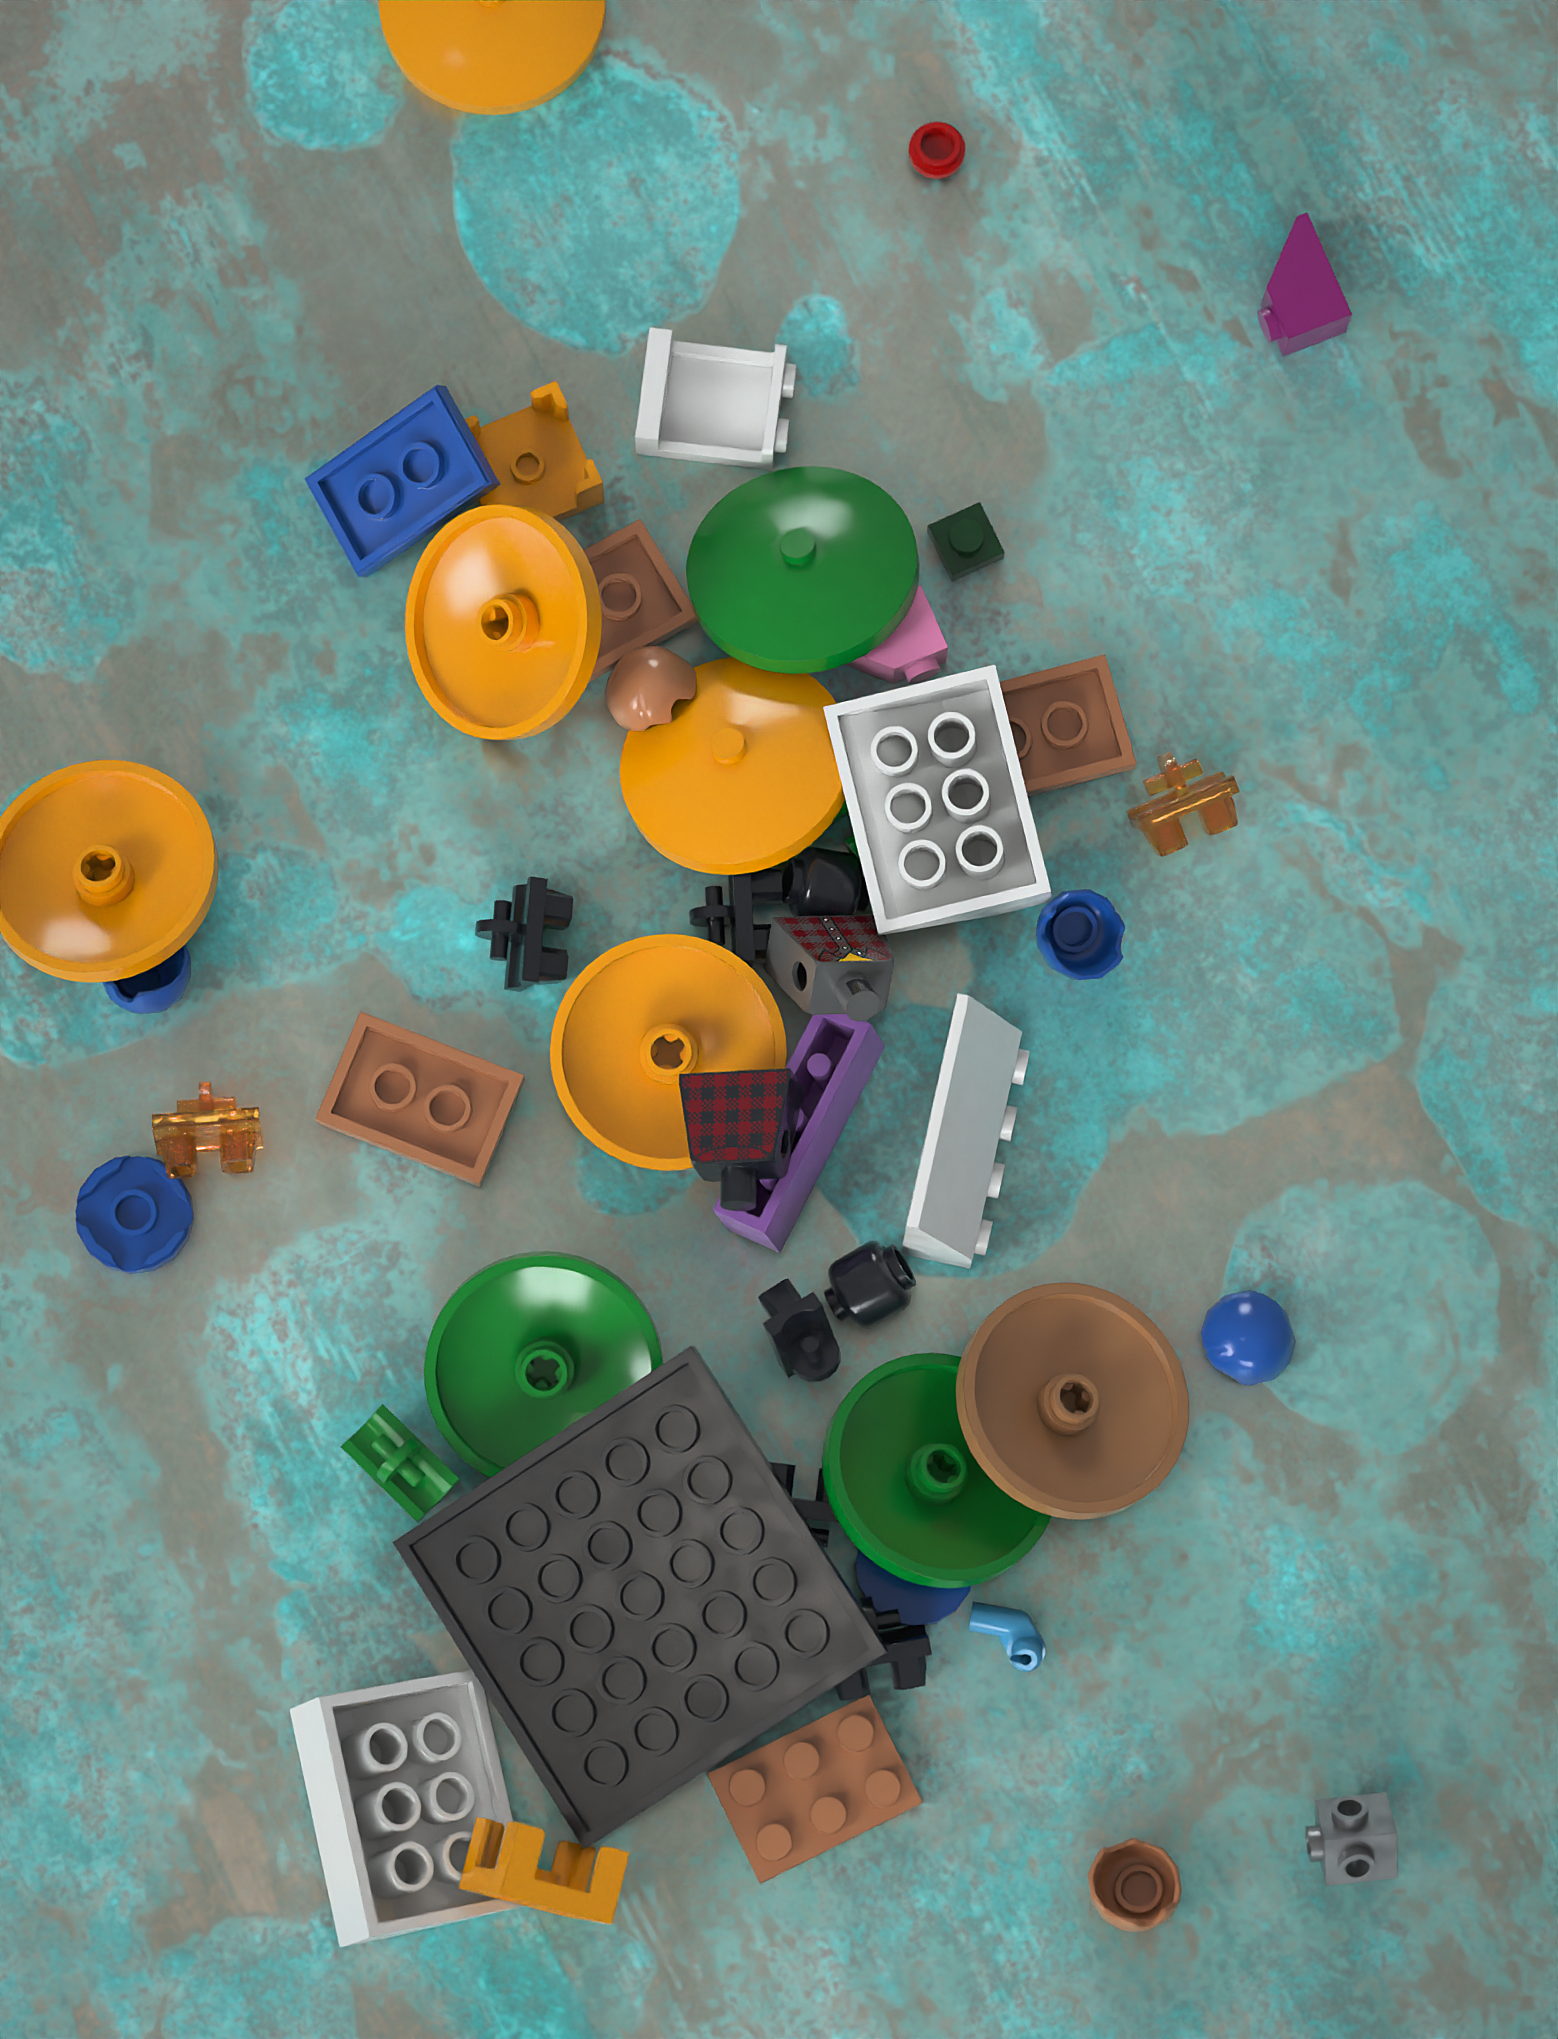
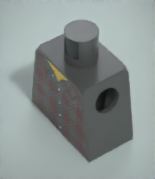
M874 915L772 918L764 970L804 1012L812 1015L847 1014L850 1019L860 1022L872 1018L876 1013H880L886 1008L894 968V958L886 935H878Z

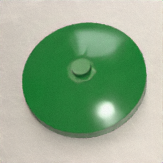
M805 466L766 473L740 485L723 497L708 512L694 534L687 557L686 578L691 603L698 622L718 647L735 659L762 670L801 674L840 667L866 655L883 643L898 628L913 603L919 582L920 564L912 526L900 505L886 491L868 479L854 473L829 467Z
M551 1251L527 1252L512 1255L485 1266L465 1280L452 1293L436 1318L428 1340L424 1362V1385L431 1414L447 1443L471 1467L491 1478L663 1365V1352L657 1328L649 1311L632 1288L620 1277L607 1268L580 1256Z
M920 1353L899 1357L873 1369L849 1391L838 1405L827 1428L823 1444L822 1472L826 1494L837 1521L854 1545L875 1564L891 1574L916 1584L936 1588H960L981 1584L996 1578L1016 1565L1041 1538L1050 1522L1051 1515L1031 1509L1005 1493L988 1477L971 1453L960 1426L956 1405V1380L961 1357L942 1353Z

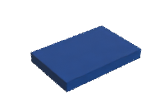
M443 385L434 386L305 478L307 485L358 577L370 576L501 485L449 390Z

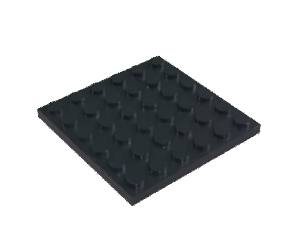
M695 1346L688 1347L393 1542L583 1849L603 1839L890 1652Z

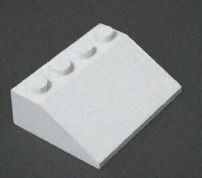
M995 665L823 707L878 935L995 916L1052 901L1051 888Z
M957 994L901 1254L967 1269L971 1267L974 1254L986 1255L993 1221L982 1219L986 1196L996 1199L999 1196L1005 1164L994 1162L999 1140L1008 1142L1011 1140L1018 1107L1006 1105L1011 1083L1023 1085L1030 1053L1029 1050L1019 1049L1022 1035L1021 1030L969 995Z
M472 1669L321 1696L290 1709L340 1947L524 1907L523 1905L458 1889L476 1817L502 1823L505 1828L504 1834L508 1822H513L485 1690ZM501 1842V1845H500V1849H499V1853H498L496 1865H497V1862H498V1858H499V1854H500L502 1842Z

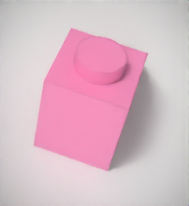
M921 585L917 587L913 603L898 628L878 647L845 665L892 684L906 678L909 684L918 683L933 677L941 671L939 665L946 662L948 646Z

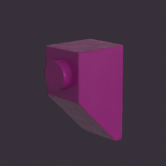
M1307 212L1296 217L1267 284L1261 304L1262 309L1257 311L1258 321L1265 338L1269 343L1276 340L1283 357L1345 333L1352 317L1351 310Z

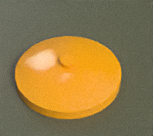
M379 0V15L389 52L402 73L419 90L437 102L460 111L483 115H501L521 112L539 106L556 97L575 82L592 60L600 43L605 24L606 0Z
M518 505L480 506L458 515L447 523L434 536L421 555L410 583L405 610V636L408 657L416 681L433 709L450 725L471 736L493 740H515L537 735L555 725L573 708L583 694L592 676L598 657L602 633V612L594 572L586 554L574 536L551 516L536 509Z
M734 657L703 663L693 668L696 671V692L692 699H678L674 702L671 708L673 720L670 723L650 725L643 731H628L620 759V783L623 797L640 833L650 845L669 860L683 867L709 874L733 875L767 869L792 858L810 846L830 826L845 801L823 709L825 706L837 703L826 688L808 673L789 674L762 670L745 664Z
M87 761L59 769L41 778L23 791L0 817L1 936L8 946L31 966L54 977L69 981L91 983L116 981L143 973L159 965L182 948L195 934L205 919L215 896L219 873L218 852L212 830L201 807L194 797L170 776L149 766L130 761Z
M657 934L639 937L609 949L591 962L567 990L554 1020L550 1043L553 1081L559 1099L574 1125L590 1142L609 1156L635 1167L655 1171H682L694 1168L689 1153L679 1087V1074L786 1068L787 1058L786 1035L779 1008L771 992L758 974L731 951L698 937L679 934Z

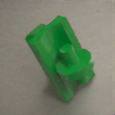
M383 1404L341 1446V1449L417 1523L460 1481Z

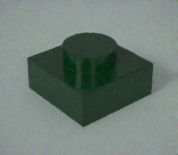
M980 502L928 525V535L951 582L1004 559L1005 552Z

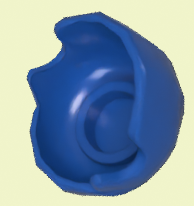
M1090 889L1062 891L1042 909L1036 927V944L1051 969L1074 980L1099 979L1118 966L1123 959L1121 943L1125 924L1108 898Z
M185 944L171 957L143 973L116 981L103 982L109 998L119 1007L132 1013L151 1014L166 1011L182 999L191 977V957L187 945Z
M1252 1290L1224 1295L1207 1311L1201 1330L1202 1344L1209 1361L1217 1370L1232 1377L1242 1385H1255L1274 1380L1290 1364L1296 1343L1289 1317L1283 1308L1267 1295Z

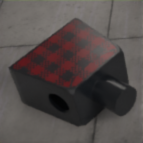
M790 1068L679 1074V1087L692 1166L704 1181H721V1208L731 1211H748L756 1208L757 1180L781 1179L788 1173L803 1096V1086Z

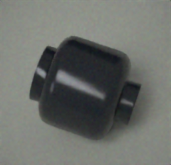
M807 847L797 858H790L785 866L782 877V902L789 904L793 916L855 915L857 910L865 911L870 898L862 866L858 858L852 853L819 847Z
M869 1241L830 1265L828 1276L831 1287L824 1291V1295L831 1310L841 1322L850 1318L859 1327L871 1329L904 1310L910 1304V1289L916 1286V1280L908 1263L896 1246L892 1244L886 1248L877 1241Z

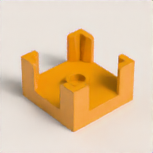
M557 380L531 391V406L482 427L479 425L477 415L465 419L501 484L478 500L480 506L518 505L541 511L559 522L604 503L602 479L592 458L587 460L569 420L568 405Z
M476 1817L458 1889L569 1918L612 1925L630 1852L601 1846L587 1893L586 1889L596 1853L594 1847L589 1846L583 1849L581 1844L562 1840L557 1844L551 1872L538 1869L537 1865L545 1837L543 1829L509 1821L504 1834L505 1828L502 1823ZM501 1842H502V1846H501V1850H500L498 1862H497V1865H496V1861H497V1857H498L500 1845H501Z

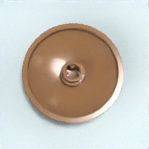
M1059 1282L1039 1285L1019 1292L1003 1302L980 1323L970 1337L959 1363L956 1380V1405L960 1426L971 1453L988 1477L1000 1489L1013 1499L1038 1512L1059 1518L1085 1520L1101 1518L1125 1510L1159 1486L1176 1464L1182 1451L1189 1423V1399L1180 1362L1170 1343L1152 1320L1133 1304L1107 1290L1080 1283Z

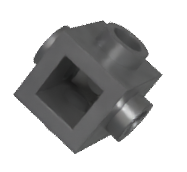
M1387 1792L1315 1800V1825L1305 1827L1306 1846L1310 1863L1320 1862L1326 1886L1398 1878L1397 1830Z

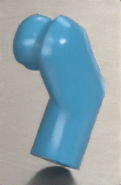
M973 1601L968 1631L998 1636L1010 1657L1012 1665L1016 1669L1030 1672L1038 1668L1046 1655V1646L1043 1637L1029 1614L1019 1609Z

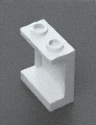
M650 327L635 433L636 454L773 471L775 452L786 454L790 419L779 418L782 397L793 399L797 364L786 363L787 345L775 344L774 352H763L673 341L672 330Z

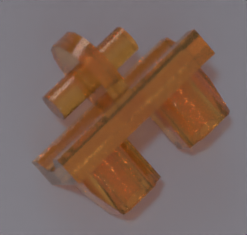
M1167 752L1157 757L1161 773L1143 780V784L1149 796L1168 789L1169 793L1126 810L1131 827L1143 832L1155 854L1162 857L1188 845L1178 819L1186 814L1197 811L1207 835L1218 834L1237 826L1238 820L1232 795L1240 791L1234 776L1226 777L1222 771L1186 785L1185 781L1203 774L1198 759L1196 758L1178 765L1173 755Z
M211 1081L199 1082V1099L177 1100V1112L152 1114V1132L157 1155H162L167 1177L170 1179L191 1178L198 1174L199 1152L220 1151V1164L224 1173L230 1175L252 1173L257 1148H264L259 1107L237 1108L236 1096L214 1098Z

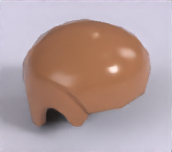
M658 646L634 648L620 659L610 674L605 689V703L617 724L629 731H643L650 725L670 723L673 720L671 708L674 702L678 699H692L696 692V671L687 660L668 649Z
M1131 1838L1108 1848L1103 1847L1097 1853L1088 1873L1091 1903L1104 1921L1119 1930L1130 1932L1147 1931L1163 1924L1173 1916L1179 1904L1182 1886L1178 1866L1163 1848L1145 1841Z

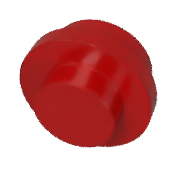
M930 122L922 125L913 133L909 142L908 153L911 164L920 174L929 178L940 179L954 174L961 167L965 158L966 147L961 133L955 127L944 122Z

